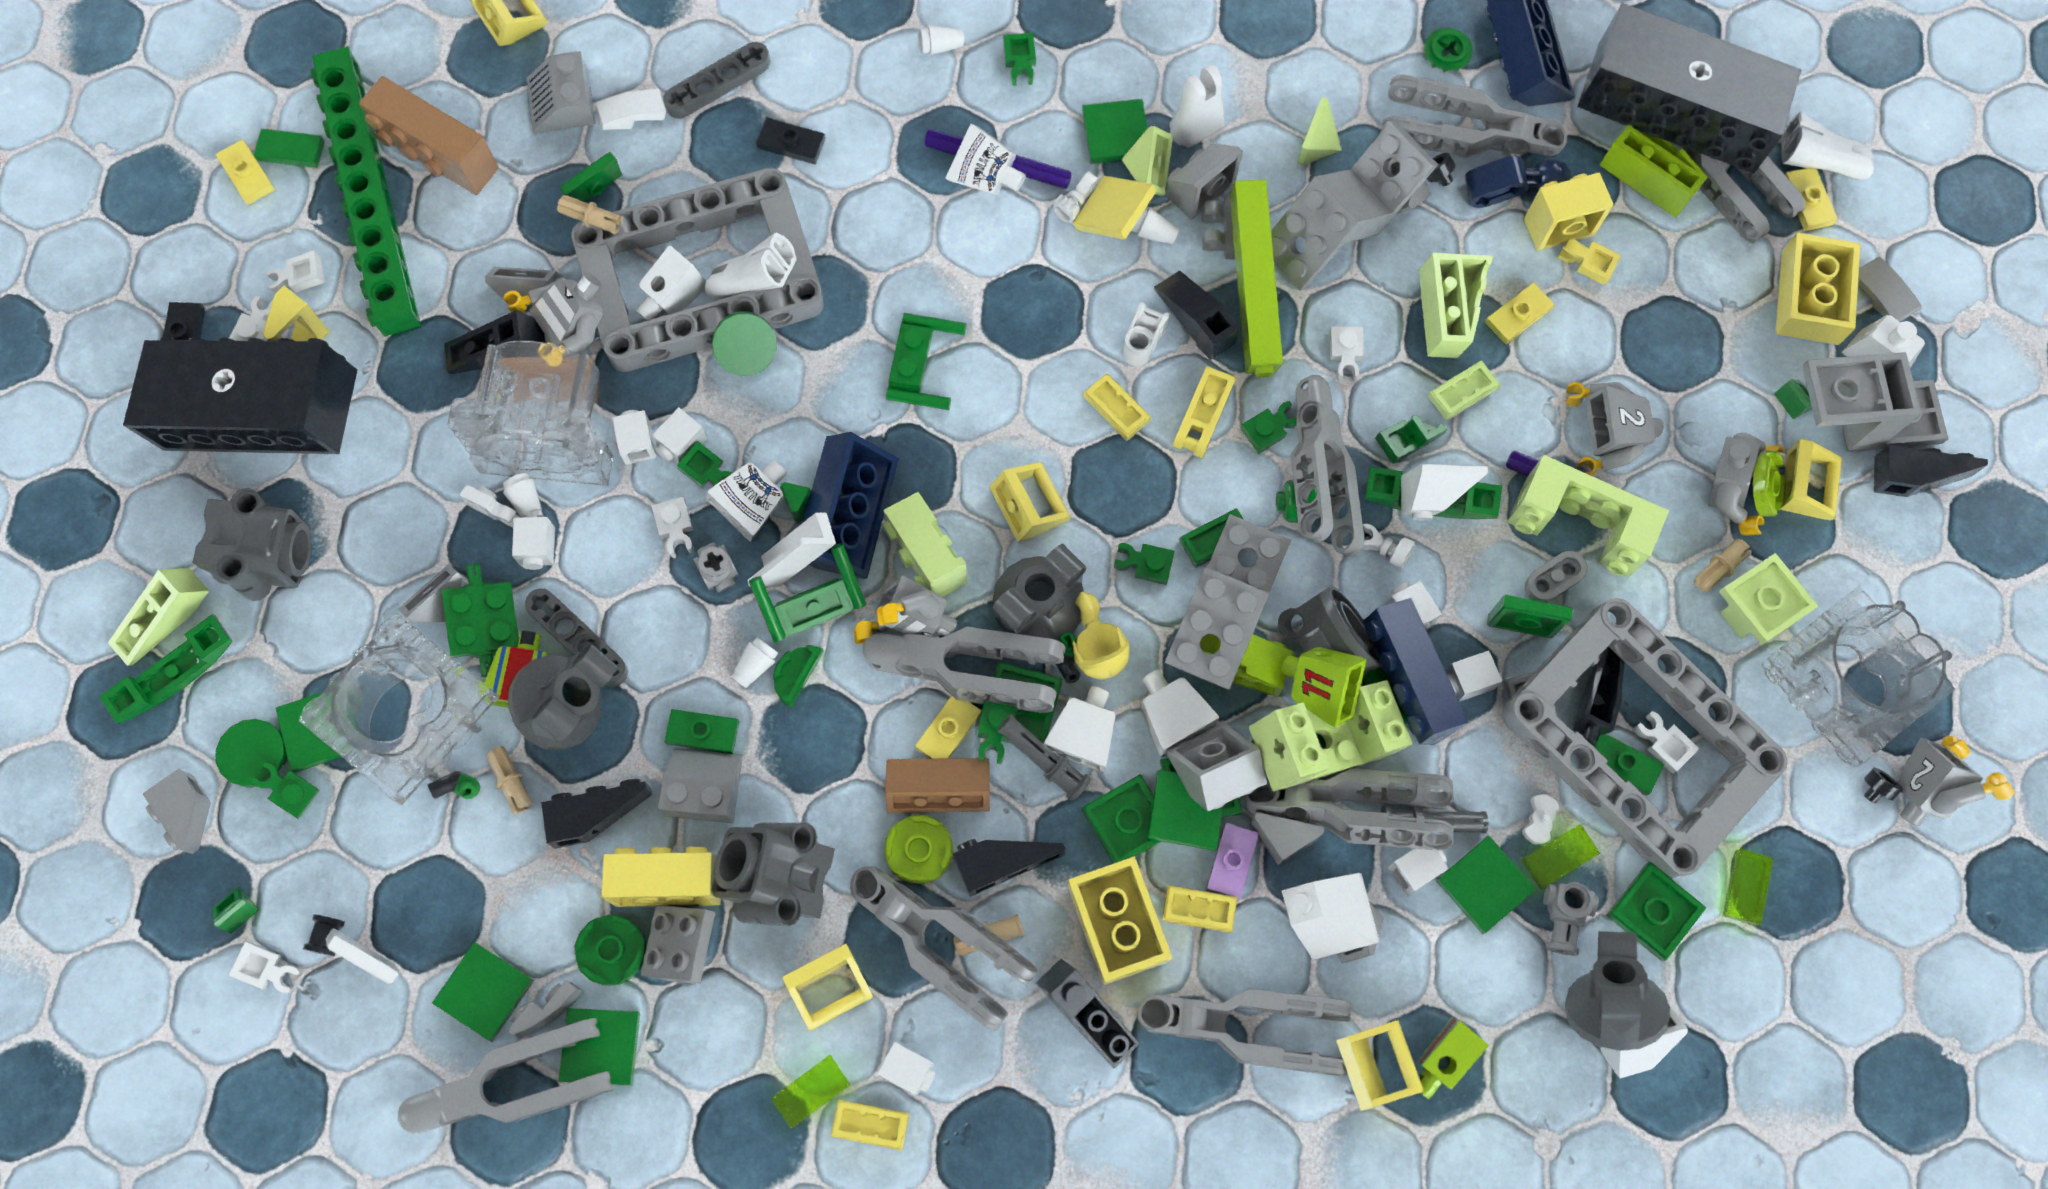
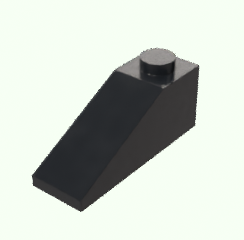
M515 310L444 343L447 373L456 374L494 367L496 357H533L538 355V348L546 343L545 333L534 317Z
M971 839L957 846L958 852L953 853V859L967 892L972 897L1065 856L1066 849L1063 843L983 840L977 843L976 839Z

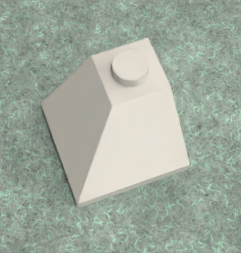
M1422 464L1401 475V515H1412L1413 520L1417 521L1432 520L1433 515L1447 509L1488 473V466Z
M1361 873L1314 881L1282 890L1290 925L1313 960L1380 943Z
M1670 1006L1667 1031L1657 1042L1636 1050L1617 1051L1600 1047V1050L1620 1079L1653 1069L1687 1034L1688 1028Z

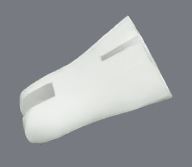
M1214 65L1202 68L1200 79L1195 75L1186 78L1182 88L1180 106L1170 122V134L1173 135V140L1178 145H1183L1187 148L1192 147L1225 126L1222 77L1220 71Z
M1802 112L1795 115L1788 123L1781 138L1782 163L1804 168L1828 170L1859 180L1868 179L1872 175L1873 154L1869 146L1831 132Z
M776 232L746 254L715 265L712 275L706 281L705 292L711 298L723 299L741 292L783 287L797 260L792 244L785 236Z

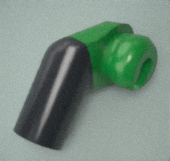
M1065 633L1060 636L1059 642L1063 643L1066 649L1063 655V663L1055 664L1068 684L1075 683L1080 678V672L1075 666L1072 644L1073 641L1077 642V638L1072 633Z
M454 771L428 783V789L434 799L453 792L469 800L478 795L480 784L476 778L460 771Z

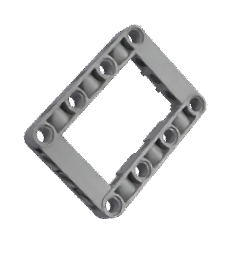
M775 168L762 169L614 211L612 213L622 215L621 226L616 225L619 228L616 235L593 225L586 227L582 221L577 223L571 232L582 276L585 273L591 274L601 283L600 288L593 296L603 309V316L597 328L603 349L612 367L617 371L629 372L711 348L712 336L718 323L724 317L734 312L749 311L755 313L769 322L772 329L813 318L819 315L824 307L821 285L786 178L781 171ZM770 188H777L775 191H767ZM710 205H717L713 209H707ZM760 213V216H765L770 236L777 232L785 236L794 248L797 260L783 287L744 292L634 325L630 324L628 308L620 290L621 284L612 263L613 258L616 257L615 254L635 248L642 250L676 240L677 236L698 230L701 233L736 223L737 219ZM650 222H657L652 226H646ZM590 239H596L590 244H585ZM806 294L813 295V297L808 300L800 299L802 296ZM683 330H691L685 336L678 335ZM628 348L625 353L616 354L619 349Z
M1620 598L1610 599L1593 609L1506 702L1502 711L1503 720L1506 725L1647 862L1653 863L1670 878L1695 873L1787 767L1788 760L1784 750L1629 602ZM1608 612L1615 616L1616 625L1609 621ZM1608 646L1732 764L1675 829L1658 814L1659 810L1629 781L1625 782L1606 764L1608 760L1578 731L1574 733L1555 715L1557 711L1554 704L1565 692L1573 689L1578 684L1576 680L1586 669L1597 664L1600 660L1598 656ZM1658 659L1665 664V673L1659 668ZM1520 704L1528 708L1530 713L1529 719H1525L1520 714ZM1709 707L1715 712V721L1709 716ZM1571 753L1576 754L1579 758V768L1574 767L1571 763ZM1760 755L1766 761V769L1760 764ZM1623 802L1630 808L1629 818L1622 812ZM1675 851L1681 857L1680 867H1678L1673 860V854Z

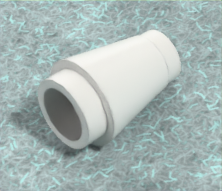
M926 25L925 28H919L918 43L920 52L931 56L963 47L964 35L962 28L956 29Z
M1149 208L1143 211L1131 231L1138 233L1137 237L1173 245L1180 228Z
M521 473L504 481L503 486L505 490L503 494L520 517H544L534 479H530L527 473Z
M756 637L753 643L749 641L731 677L745 688H748L750 684L776 662L774 658L778 652L759 637Z

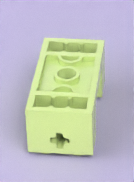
M1543 455L1526 478L1507 522L1514 525L1519 532L1537 536L1556 514L1558 507L1567 514L1580 515L1589 519L1596 527L1612 530L1598 564L1607 567V570L1612 574L1630 577L1651 557L1669 510Z
M1388 680L1360 687L1354 717L1336 727L1329 725L1307 710L1304 702L1274 710L1249 726L1254 743L1260 748L1263 766L1273 792L1383 760L1413 744ZM1316 733L1325 739V749L1321 748Z

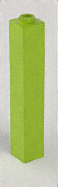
M1239 180L1234 182L1230 190V205L1245 374L1255 373L1256 377L1263 378L1273 376L1283 364L1267 181Z

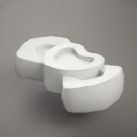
M1537 794L1530 799L1534 812L1530 814V824L1523 828L1522 834L1530 843L1543 845L1551 840L1552 821L1556 818L1555 812L1558 810L1559 804L1547 794Z

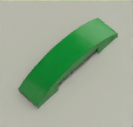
M1370 466L1365 499L1401 510V475L1403 471ZM1477 482L1447 509L1433 516L1456 519H1497L1499 516L1502 486Z
M211 614L184 635L187 640L139 676L136 678L126 676L99 696L115 723L121 724L166 701L196 680L222 656L232 643V639L214 614Z

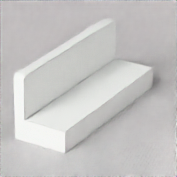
M827 513L813 514L763 554L761 559L764 567L747 580L748 584L752 578L761 576L765 587L781 586L835 545L836 542Z

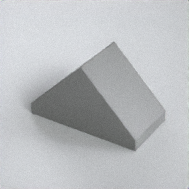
M1256 812L1251 820L1252 828L1255 832L1259 833L1258 837L1277 865H1280L1316 842L1324 834L1325 828Z

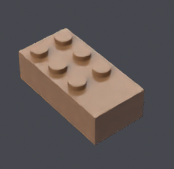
M384 76L380 77L359 102L366 115L364 117L365 121L376 131L374 135L382 144L387 147L391 145L397 147L401 154L410 161H420L433 175L437 177L443 175L476 196L499 169L481 134Z

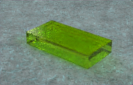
M1579 824L1522 858L1521 861L1538 887L1542 889L1599 855L1600 852L1583 826Z
M1741 848L1735 850L1723 911L1724 917L1754 926L1762 924L1774 858Z
M829 1055L773 1096L771 1100L790 1128L793 1129L848 1088L851 1083L833 1057Z

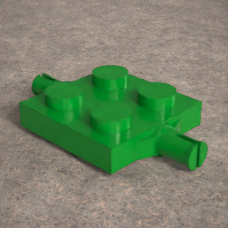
M474 563L475 576L473 575L472 564L466 565L469 584L461 588L441 590L450 658L464 656L479 658L481 677H486V664H488V669H490L497 649L500 646L517 648L519 636L511 582L482 583L481 565Z

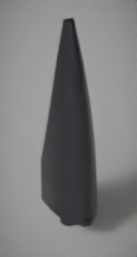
M1609 646L1598 657L1600 660L1595 664L1573 727L1574 731H1578L1591 745L1596 744L1598 736L1614 731L1621 705L1625 662Z

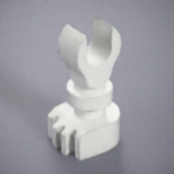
M1087 172L1075 190H1071L1067 194V198L1060 194L1054 201V213L1062 221L1072 223L1080 213V208L1085 203V199L1091 196L1098 184L1096 182L1099 178L1091 172Z
M1363 524V531L1372 538L1364 540L1362 549L1379 550V555L1383 557L1390 556L1389 563L1402 569L1410 557L1416 542L1404 537L1396 545L1393 539L1389 537L1384 539L1373 525Z

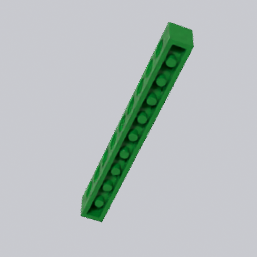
M348 46L312 55L314 69H311L310 72L315 86L319 87L321 93L316 95L320 110L322 113H325L327 119L322 121L326 136L328 139H331L333 145L328 147L332 162L338 167L339 172L334 174L337 186L341 192H344L345 199L341 200V206L345 216L350 218L351 226H347V232L351 243L356 245L357 253L353 254V258L358 271L363 274L364 280L359 281L364 298L369 300L370 308H366L369 323L372 327L376 326L384 337L422 327L380 151L374 135L375 131L365 121L364 117L366 115L359 105V102L366 95L359 64ZM386 268L383 272L378 273L381 269ZM393 295L389 300L384 301L386 297Z

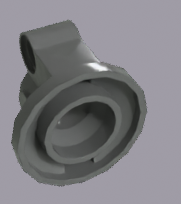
M1064 544L1055 547L1046 557L1036 556L1019 560L1007 567L998 579L993 595L992 609L995 612L996 620L1004 632L1059 641L1061 635L1073 633L1080 624V609L1074 601L1080 592H1084L1082 578L1087 567ZM1043 581L1052 585L1054 593L1045 601H1034L1026 594L1025 587L1031 582Z
M1331 585L1298 608H1289L1280 614L1278 619L1280 632L1288 638L1298 639L1304 652L1316 647H1323L1367 659L1363 677L1381 666L1377 650L1366 634L1363 618L1338 588ZM1299 615L1303 620V626L1296 633L1291 627V621L1293 617Z
M589 644L581 652L570 658L548 655L530 661L516 673L509 688L508 709L515 727L526 740L543 749L561 751L581 744L596 729L601 717L602 697L599 690L612 678L618 666L592 644ZM563 684L573 693L576 702L575 706L568 704L562 694Z
M1598 931V954L1593 970L1579 977L1568 988L1565 1012L1569 1025L1580 1037L1598 1047L1617 1051L1641 1049L1657 1042L1667 1031L1670 1006L1665 993L1652 980L1648 979L1643 965L1637 960L1636 933Z

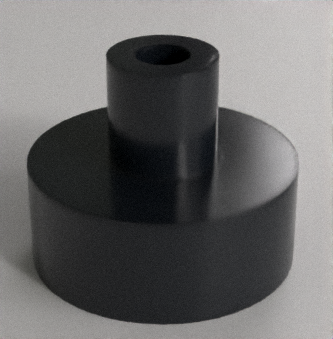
M1442 153L1432 158L1438 166L1427 177V180L1430 183L1440 181L1442 186H1447L1453 181L1450 173L1455 169L1456 164L1449 153Z
M1873 767L1864 777V780L1870 786L1864 796L1874 804L1882 796L1893 801L1903 790L1902 786L1895 779L1876 767Z

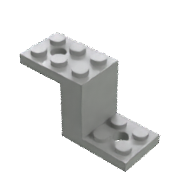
M1390 121L1351 169L1315 176L1271 230L1274 263L1299 290L1306 289L1344 243L1378 235L1438 164L1397 121ZM1392 158L1396 159L1400 164V171L1396 176L1392 175L1388 169L1389 161ZM1299 236L1306 242L1304 253H1300L1296 248V240Z
M1906 352L1807 360L1802 365L1816 427L1842 425L1847 451L1884 449L1888 445L1903 443L1909 447L1943 444L1949 439L1934 380L1913 381Z
M1230 514L1208 567H1205L1167 655L1165 664L1229 690L1292 539ZM1244 549H1251L1257 555V562L1251 567H1244L1238 561V554ZM1211 634L1219 639L1220 649L1218 652L1206 654L1201 650L1200 641L1204 636Z

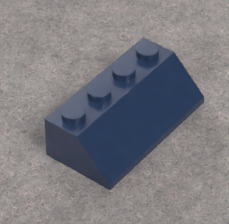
M1486 0L1488 5L1486 7V14L1493 23L1495 30L1493 32V39L1500 48L1502 56L1500 58V65L1507 74L1509 81L1507 90L1511 98L1528 107L1573 100L1575 95L1548 1Z
M853 432L826 436L803 522L815 513H827L836 544L843 543L856 578L867 579L884 517L883 510L887 506L899 458ZM830 548L809 564L819 570L840 574Z
M1412 598L1376 608L1363 620L1365 631L1377 650L1382 669L1387 672L1393 685L1394 696L1402 705L1408 718V727L1416 736L1419 745H1435L1469 723Z

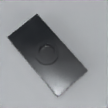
M766 117L756 144L758 149L816 165L826 138L825 133Z
M169 302L163 337L176 340H189L192 337L200 338L205 307L201 303Z

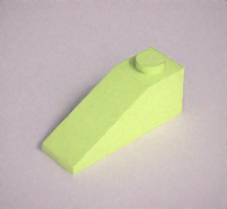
M190 568L158 570L108 644L127 666H133L193 615L208 594L209 589Z

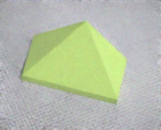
M1321 97L1301 148L1297 162L1300 165L1308 164L1342 150L1327 98Z
M1150 126L1121 160L1136 181L1153 184L1156 190L1155 194L1165 196L1173 135L1155 126Z

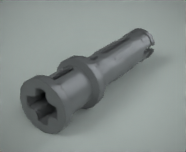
M1012 714L1007 716L997 728L999 734H1002L1044 771L1043 775L1048 782L1053 781L1067 793L1066 798L1070 801L1078 798L1089 785L1091 778L1087 774L1082 775L1071 766L1068 757L1064 755L1057 756L1019 723Z
M1383 805L1380 813H1389V816L1417 818L1418 815L1424 816V819L1446 821L1454 827V832L1487 833L1489 822H1483V819H1488L1486 811H1423L1418 806H1411L1410 809H1391L1390 806ZM1395 830L1399 832H1406V830Z

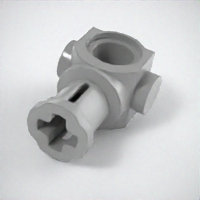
M714 542L697 550L699 556L693 560L709 591L716 588L717 592L720 593L736 584L734 579L739 577V574L724 544L717 547Z
M1571 882L1566 885L1560 883L1556 886L1547 885L1543 903L1548 905L1549 919L1554 922L1551 942L1547 943V950L1563 955H1579V949L1576 947L1579 927H1585L1586 917H1594L1597 912L1599 899L1598 896H1595V892L1589 891L1585 885L1579 882ZM1566 892L1576 897V909L1566 904L1564 898Z

